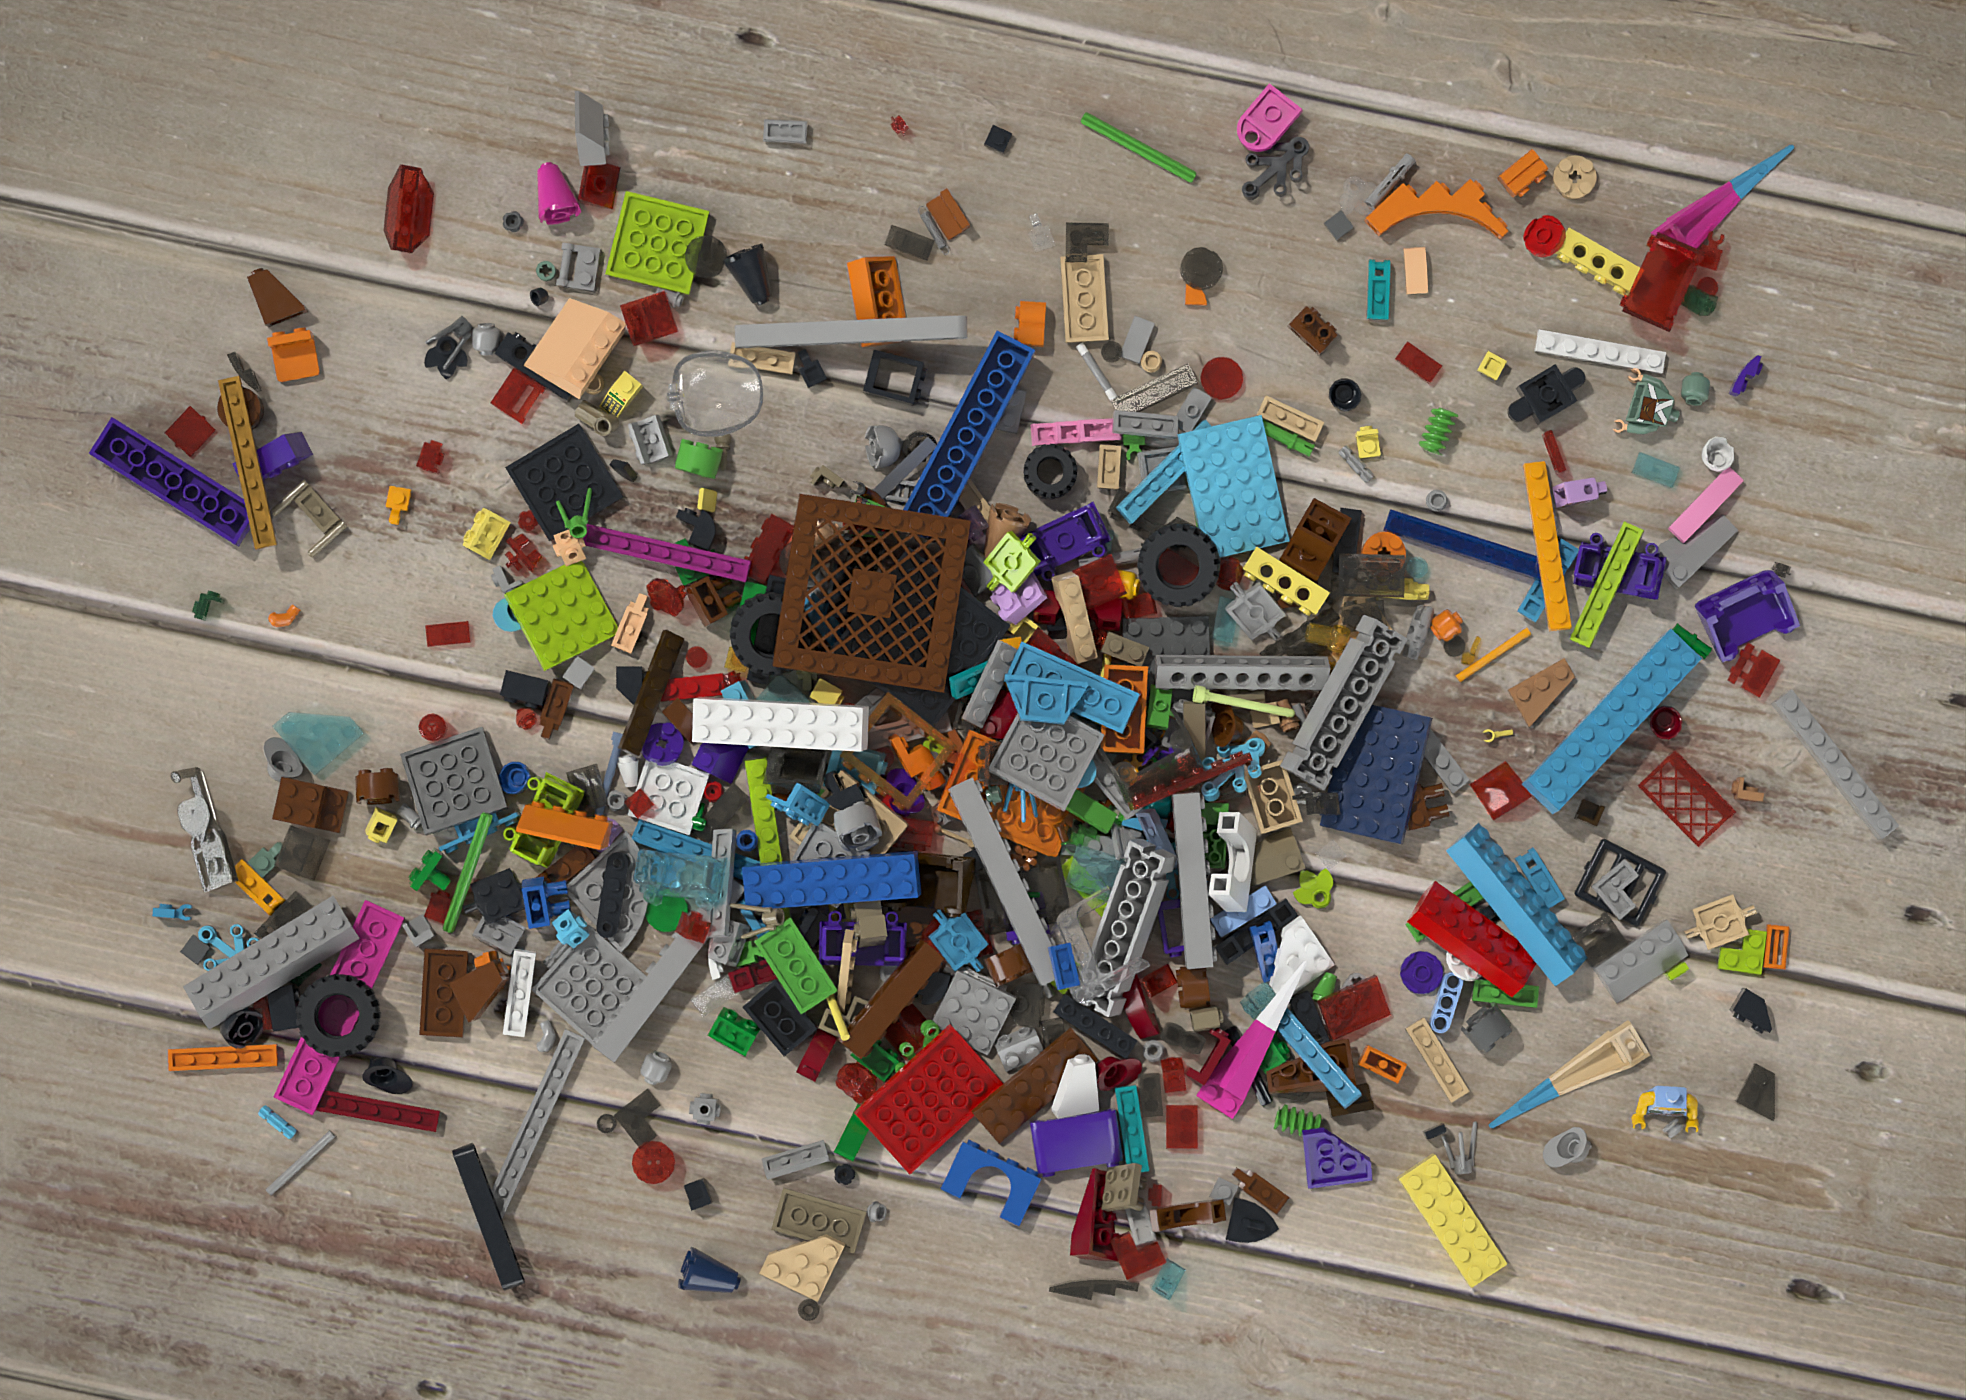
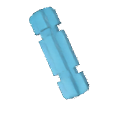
M263 1106L259 1110L258 1115L263 1119H267L270 1125L279 1132L282 1131L285 1137L291 1139L297 1130L293 1126L287 1125L288 1122L278 1114L272 1113L268 1106Z

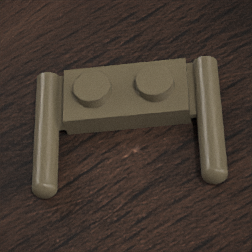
M303 480L270 510V513L273 516H277L294 500L325 534L321 540L308 550V555L315 557L344 531L347 526L313 488Z

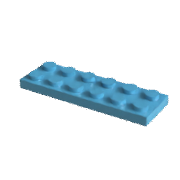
M1022 641L1007 673L1009 675L1088 682L1087 690L1072 712L1122 734L1141 695Z

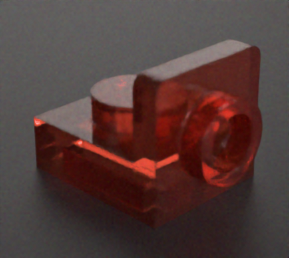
M438 890L437 893L431 892V898L424 917L444 924L452 899L449 898L450 894Z

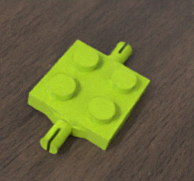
M1009 531L983 562L993 575V578L987 584L989 590L994 591L999 583H1001L1011 593L1016 592L1041 562L1029 548L1034 540H1036L1034 534L1028 533L1022 541L1013 531Z

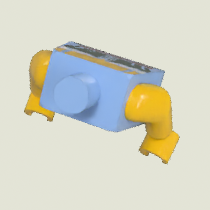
M1655 1086L1649 1091L1642 1093L1639 1097L1636 1114L1631 1117L1634 1129L1635 1125L1639 1123L1641 1129H1644L1646 1127L1644 1115L1687 1116L1686 1132H1688L1689 1127H1695L1696 1133L1699 1130V1120L1696 1118L1698 1116V1102L1695 1096L1687 1093V1088Z

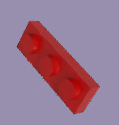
M719 673L669 679L661 702L674 701L676 698L684 700L722 695L721 690L725 689L724 675Z

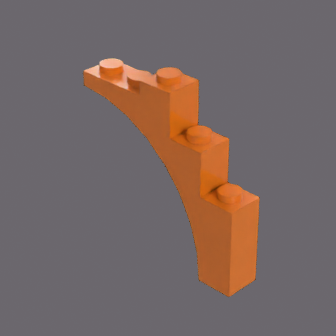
M1471 179L1452 196L1449 194L1451 192L1450 189L1443 182L1440 184L1436 181L1419 198L1415 196L1417 192L1409 184L1406 186L1402 183L1364 220L1378 236L1390 227L1408 218L1436 213L1457 215L1472 220L1488 229L1498 239H1502L1508 232L1506 229L1508 227L1507 224L1500 217L1496 218L1491 213L1493 210L1486 202L1481 203L1479 201L1485 195L1483 192L1484 188L1478 181L1475 180L1473 182Z

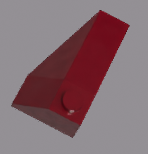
M1000 689L983 728H980L981 735L991 738H1005L1018 713L1009 690Z
M1093 1168L1071 1234L1070 1256L1087 1260L1118 1262L1120 1239L1119 1233H1115L1114 1220H1117L1116 1213L1102 1210L1107 1171Z

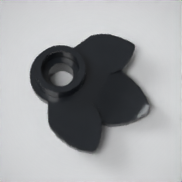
M443 336L437 341L435 347L427 351L424 364L426 368L437 366L440 374L445 379H449L455 373L457 366H467V355L464 350L460 349L448 368L443 369V366L458 345L453 337ZM444 344H451V349L445 351L443 348Z

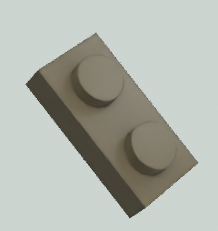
M1108 632L1101 652L1135 666H1142L1149 647Z

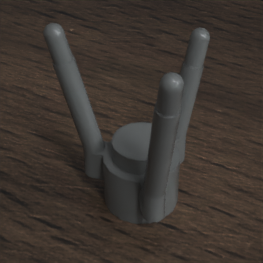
M463 316L426 341V344H430L451 331L457 338L463 337L448 358L443 369L448 368L464 343L472 336L469 332L473 327Z

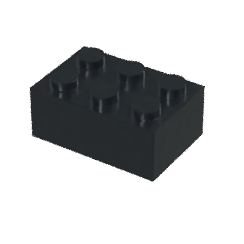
M777 979L773 980L742 1007L784 1057L818 1029L805 1012L800 1014Z

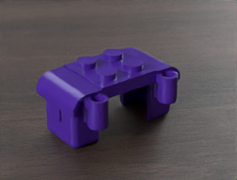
M1094 501L1029 532L1036 537V540H1034L1029 548L1041 561L1033 572L1036 576L1042 574V578L1045 581H1052L1051 578L1047 577V572L1051 571L1052 577L1057 576L1055 568L1090 551L1096 557H1104L1107 554L1105 544L1112 540ZM1028 533L1025 534V535H1022V537L1020 538V540L1023 541V540L1026 538V536L1028 535ZM1098 547H1101L1103 549V552L1100 555L1097 553Z
M1593 533L1590 536L1591 544L1581 542L1574 570L1573 584L1588 588L1594 587L1612 548L1604 546L1605 539L1600 533ZM1595 538H1601L1599 543H1594ZM1648 543L1646 545V554L1634 553L1616 593L1658 600L1667 557H1659L1660 549L1655 543ZM1656 547L1654 553H1649L1650 548Z
M838 911L830 912L828 922L820 921L819 962L821 965H841L845 930L854 929L855 922H841L842 916ZM893 911L888 912L885 915L887 931L885 944L858 948L857 941L856 953L852 952L851 956L855 957V965L899 966L906 957L907 923H898V915ZM833 913H837L839 915L838 921L831 920V915ZM889 914L895 915L894 922L888 921L887 917Z

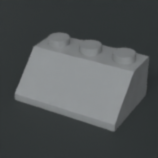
M575 91V135L580 166L606 164V155H610L609 142H606L610 140L609 129L605 128L609 127L608 114H604L603 105L584 93Z

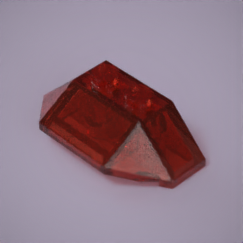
M401 164L388 187L383 231L390 250L411 254L430 236L434 192L423 175L421 168Z

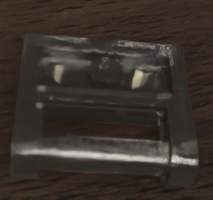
M1606 911L1600 915V918L1579 932L1571 934L1576 944L1585 951V955L1588 957L1586 961L1591 968L1628 944ZM1605 924L1607 925L1609 930L1584 945L1582 939Z

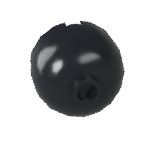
M248 1006L221 1022L220 1033L230 1046L244 1048L246 1047L245 1044L249 1042L253 1044L262 1034L264 1029L263 1017L256 1009Z

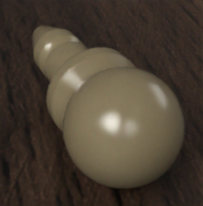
M720 430L715 434L714 441L717 444L716 448L723 449L720 468L724 471L727 465V451L730 450L731 435L728 431Z

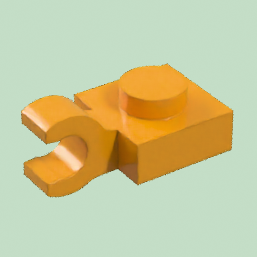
M389 486L386 508L392 509L389 517L390 524L399 525L401 510L408 511L411 489Z

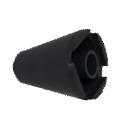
M762 243L751 246L752 249L740 250L723 259L725 266L751 303H757L758 306L769 302V297L772 296Z

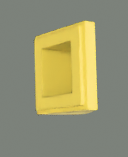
M701 488L699 490L698 510L715 512L717 492Z

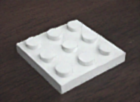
M646 760L628 815L690 835L693 827L692 817L697 815L710 774L676 762L667 766H659L657 763Z

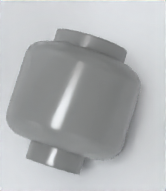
M481 323L473 329V348L480 351V355H493V351H496L501 344L500 330L495 327V324Z
M654 1051L646 1055L640 1071L647 1083L656 1085L667 1080L672 1063L668 1055Z

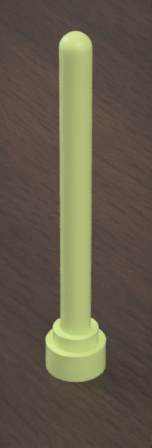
M1196 685L1193 692V702L1202 704L1203 702L1212 701L1290 718L1295 716L1293 709L1211 693L1204 686Z

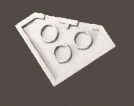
M1301 915L1282 929V941L1280 948L1277 950L1274 962L1275 970L1270 978L1269 985L1277 994L1301 964L1306 961V967L1294 990V995L1335 965Z

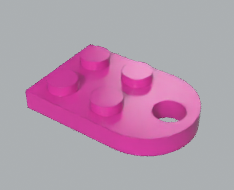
M1269 83L1240 117L1237 124L1238 138L1241 144L1251 151H1266L1277 143L1303 110ZM1255 133L1258 136L1257 140L1254 143H1248L1246 141L1248 134Z

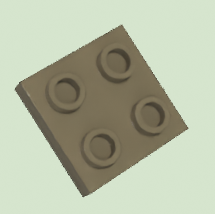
M1132 1163L1107 1168L1102 1210L1109 1212L1129 1208L1136 1211L1143 1209L1144 1205L1140 1203H1144V1199L1138 1197V1190H1144L1147 1185L1141 1182H1147L1146 1177L1140 1176L1142 1165Z

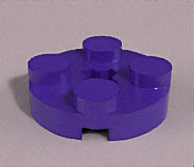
M672 723L653 724L650 727L641 753L647 761L657 763L659 766L673 764L678 760L683 750L684 740L682 734ZM660 740L667 742L665 745L666 748L663 749L661 746H657L656 744H658Z

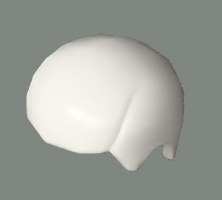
M1715 436L1708 440L1702 449V460L1712 471L1722 472L1728 469L1734 461V448L1727 443L1726 438Z

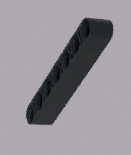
M472 1142L452 1150L455 1163L503 1290L506 1291L525 1284L521 1268L475 1145Z

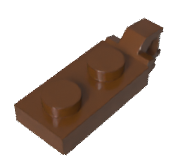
M553 679L540 716L541 721L539 725L544 726L541 733L542 738L550 740L553 729L559 730L574 689L573 684Z
M1236 1167L1232 1173L1233 1176L1240 1180L1238 1186L1244 1192L1276 1215L1290 1198L1251 1170H1248L1245 1174Z

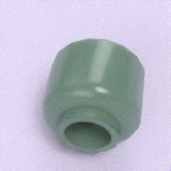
M1692 372L1691 375L1683 378L1681 397L1687 404L1698 406L1709 398V379L1700 372Z

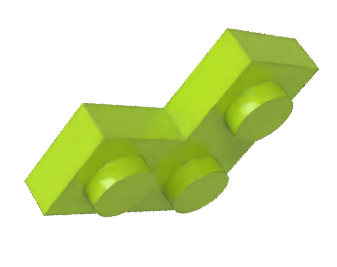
M1747 929L1749 935L1743 937L1741 950L1720 947L1717 969L1762 974L1767 932Z

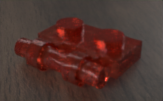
M1747 643L1744 650L1741 649L1736 665L1731 667L1729 671L1731 674L1727 681L1735 684L1738 677L1743 679L1744 681L1740 688L1760 698L1780 659L1764 650H1760L1758 655L1755 656L1751 654L1755 646ZM1750 661L1753 664L1747 674L1742 670L1746 662Z

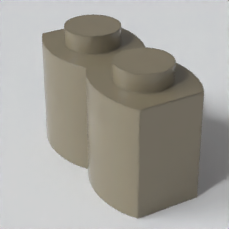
M1215 1005L1207 1008L1190 1009L1194 1032L1220 1028V1023H1224L1222 1010L1217 1009Z

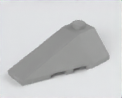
M1721 515L1702 524L1684 543L1677 537L1661 543L1658 546L1660 549L1659 557H1667L1663 577L1674 589L1679 588L1738 529L1724 515Z

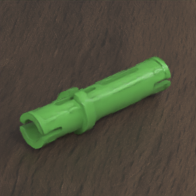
M1263 420L1266 436L1288 446L1287 449H1294L1307 457L1310 456L1315 446L1314 444L1299 438L1296 433L1293 435Z

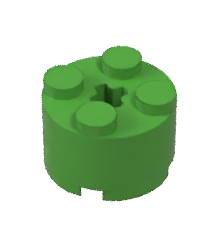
M681 439L675 469L715 479L723 449L711 446L709 450V445L696 442V446H694L693 441Z

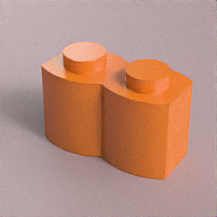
M1020 301V306H1016L1015 319H1019V328L1014 327L1015 340L1029 347H1043L1045 302Z

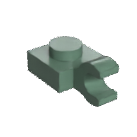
M277 842L269 851L263 847L248 863L264 878L279 864L275 858L286 847L281 842Z

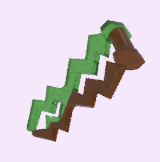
M1109 798L1106 799L1105 803L1098 800V803L1111 811V806H1115ZM1070 812L1062 822L1053 825L1059 835L1061 846L1072 844L1083 847L1085 835L1096 839L1098 830L1092 825L1089 829L1080 824L1078 833L1076 834L1072 831L1071 838L1069 839L1064 825L1072 828L1073 819L1083 824L1085 823L1084 820ZM1119 812L1118 817L1115 818L1113 823L1121 826L1124 816Z

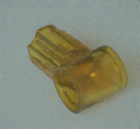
M1310 622L1306 628L1305 642L1327 646L1333 652L1343 653L1351 631L1343 625L1337 624L1329 627Z

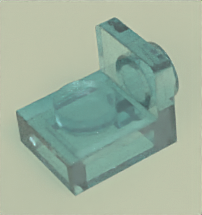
M1263 982L1250 991L1240 1001V1004L1243 1006L1244 1011L1254 1019L1266 1008L1276 994L1266 982Z

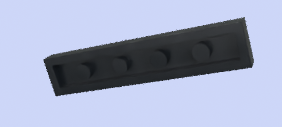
M769 574L765 593L783 594L786 578ZM766 614L759 619L754 646L765 654H774L780 618L776 614ZM748 669L746 680L768 685L769 676H762V674L754 673Z

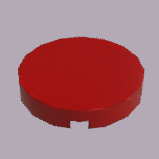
M1543 215L1539 219L1532 220L1526 227L1523 235L1525 247L1534 256L1542 258L1551 256L1562 247L1566 238V230L1561 221L1554 216Z

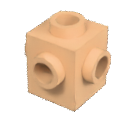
M569 530L554 535L556 544L553 545L557 557L561 556L566 566L586 559L582 548L586 546L583 538L572 537Z

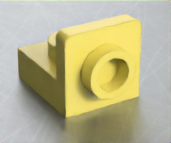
M1372 426L1360 427V431L1355 433L1358 457L1360 459L1381 456L1378 439L1379 432L1378 429H1373Z

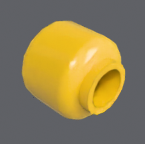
M1117 570L1113 576H1109L1107 588H1110L1112 596L1130 600L1139 593L1140 579L1137 578L1134 572Z

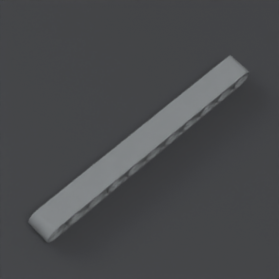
M967 316L735 325V348L967 338Z

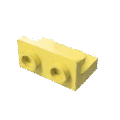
M482 508L475 515V523L471 530H468L464 535L463 546L490 560L511 522Z

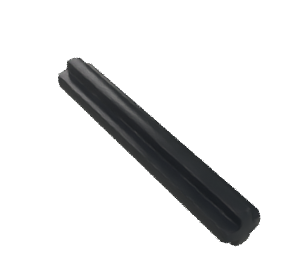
M1231 1026L1225 1030L1229 1034L1227 1037L1231 1040L1230 1043L1233 1047L1241 1038L1239 1030L1236 1026ZM1258 1071L1251 1086L1261 1106H1266L1272 1102V1098Z

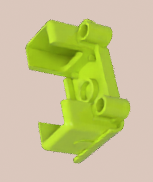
M548 772L545 773L544 779L536 776L530 778L527 782L529 789L537 790L533 801L545 803L544 807L553 808V805L562 806L567 812L572 813L578 809L585 793L584 790ZM534 780H537L538 782L537 787H535L533 784ZM509 827L504 830V838L508 841H513L509 848L512 853L545 868L550 866L562 843L557 840L516 832L517 827ZM510 830L514 833L513 837L509 835Z

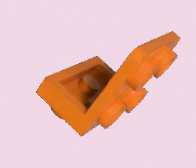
M305 327L294 329V333L285 334L284 331L272 333V337H267L268 346L272 349L276 376L279 382L318 376L320 373L314 336Z

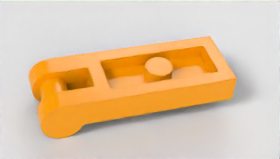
M241 859L227 873L270 916L276 912L275 909L279 904L282 905L286 901L244 859ZM269 894L273 897V899L269 903H266L264 899Z

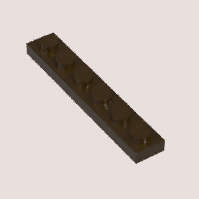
M667 629L662 631L618 749L634 757L640 756L685 638Z

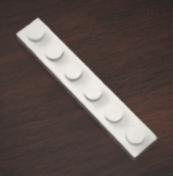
M1538 330L1534 351L1629 369L1637 368L1640 371L1657 374L1663 373L1666 352L1545 330Z

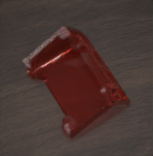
M1656 232L1655 235H1650L1646 244L1649 247L1628 295H1623L1619 306L1622 307V312L1670 332L1674 324L1673 316L1677 315L1693 275L1698 269L1696 266L1702 262L1705 252L1660 232Z

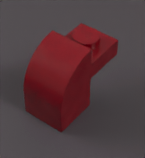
M818 1028L796 1072L815 1082L837 1037Z

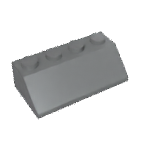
M1662 920L1592 968L1617 1004L1686 958L1688 954L1669 921Z

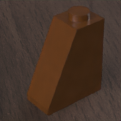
M256 269L251 272L252 275L247 277L267 327L308 312L307 308L267 269Z
M500 959L492 960L449 984L468 1023L476 1021L482 1016L508 981V968Z

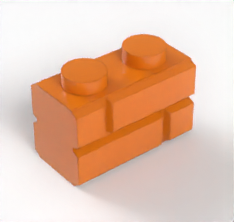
M1531 149L1499 175L1497 179L1512 198L1517 195L1521 198L1530 190L1528 187L1534 181L1538 184L1547 177L1545 172L1548 170V167L1537 153Z
M1369 1045L1365 1046L1357 1063L1395 1083H1399L1407 1066L1406 1063Z

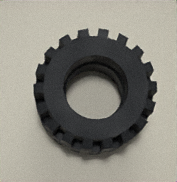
M1050 443V445L1044 444L1041 447H1036L1028 455L1023 473L1027 487L1033 494L1043 499L1050 498L1051 500L1060 498L1071 490L1076 482L1078 469L1076 460L1069 450L1064 449L1061 445L1057 446ZM1054 459L1062 465L1063 476L1057 483L1046 484L1040 480L1038 467L1044 460Z

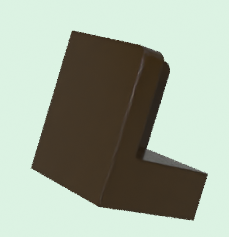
M1582 799L1574 819L1592 827H1597L1605 806Z

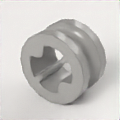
M1678 1118L1673 1119L1663 1128V1132H1667L1669 1138L1674 1137L1684 1127L1683 1124L1678 1123Z

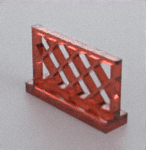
M1673 749L1637 785L1698 847L1728 818H1731L1736 813V810L1676 749ZM1668 762L1675 768V777H1662V768ZM1677 771H1678L1683 777H1677ZM1657 772H1659V777H1653ZM1650 779L1659 780V792H1650L1644 785ZM1662 780H1675V792H1662ZM1677 780H1687L1690 783V792H1677ZM1662 795H1675L1674 807H1665L1662 804ZM1677 795H1690V807H1677ZM1692 795H1702L1705 798V808L1692 807ZM1708 802H1709L1714 808H1708ZM1677 810H1690V823L1679 822L1677 820ZM1692 810L1705 811V823H1692ZM1708 811H1718L1723 816L1717 823H1708ZM1683 825L1690 826V832ZM1692 826H1705V835L1697 840L1692 835ZM1708 826H1713V827L1707 832Z

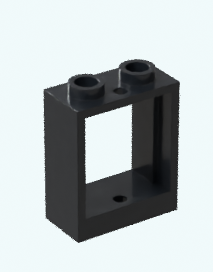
M873 350L863 393L913 406L914 401L919 402L922 389H918L920 380L924 381L927 369L923 368L924 362ZM881 358L917 367L909 397L874 388Z

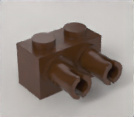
M1306 306L1289 323L1288 328L1319 356L1338 336L1335 333L1337 329L1330 322H1323L1319 318L1321 314L1314 307L1308 308Z
M707 576L684 589L704 627L728 615V609L741 604V597L734 601L732 600L739 595L737 591L722 599L719 598L716 592L731 585L732 581L730 578L722 582L726 577L717 576L710 580Z
M1442 783L1427 787L1417 784L1407 831L1428 827L1431 821L1450 817L1449 812L1440 813V811L1448 810L1447 804L1428 808L1425 805L1426 800L1445 796L1444 791L1435 792V790L1443 789Z

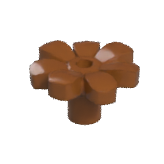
M1020 845L1014 847L1016 854H1011L1010 858L1011 860L1016 859L1019 867L1022 866L1023 871H1029V865L1035 866L1037 864V860L1033 858L1038 855L1037 851H1030V848L1025 846L1021 848Z

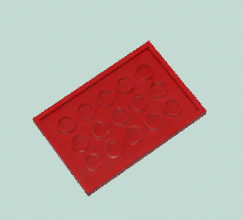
M949 1024L855 1110L854 1114L910 1175L975 1116L971 1111L1002 1086L1003 1083L954 1027Z

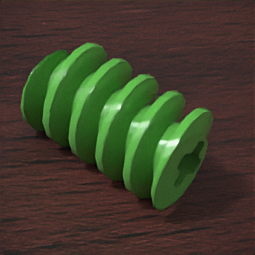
M1438 408L1431 410L1435 417L1428 418L1432 425H1425V429L1429 433H1422L1421 435L1426 441H1419L1418 444L1431 453L1442 455L1439 449H1446L1442 441H1449L1445 433H1452L1448 425H1455L1451 417H1458L1459 415L1452 411Z
M1284 1104L1281 1109L1280 1106L1278 1108L1273 1128L1276 1130L1281 1125L1282 1132H1285L1290 1127V1134H1293L1297 1129L1301 1137L1302 1130L1320 1128L1321 1114H1317L1313 1118V1112L1309 1111L1305 1116L1304 1109H1301L1297 1114L1296 1107H1292L1288 1111V1105Z

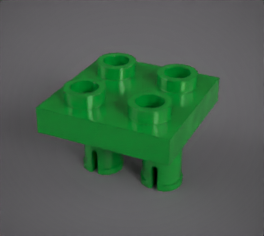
M433 848L430 851L428 849L421 858L422 865L420 868L415 867L408 877L410 880L409 885L415 891H418L424 881L427 880L443 891L451 882L447 875L436 868L437 863L442 858V853L439 850Z

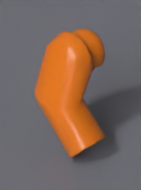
M292 604L286 613H271L268 621L274 627L289 626L301 610Z

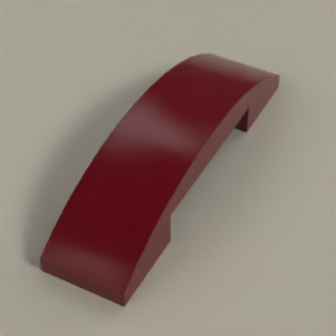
M765 959L758 961L759 963L728 972L734 993L777 979Z
M1138 966L1130 990L1123 992L1122 997L1126 998L1124 1009L1134 1031L1140 1039L1160 1034V1030L1154 1013L1150 1014L1137 975V972H1140Z

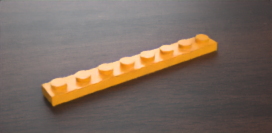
M1545 461L1524 463L1523 470L1549 632L1571 629Z

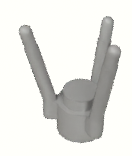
M1476 1121L1473 1122L1469 1158L1468 1155H1465L1462 1132H1459L1460 1155H1456L1455 1160L1446 1136H1442L1450 1168H1454L1455 1174L1472 1172L1471 1166H1474L1473 1157L1477 1131Z

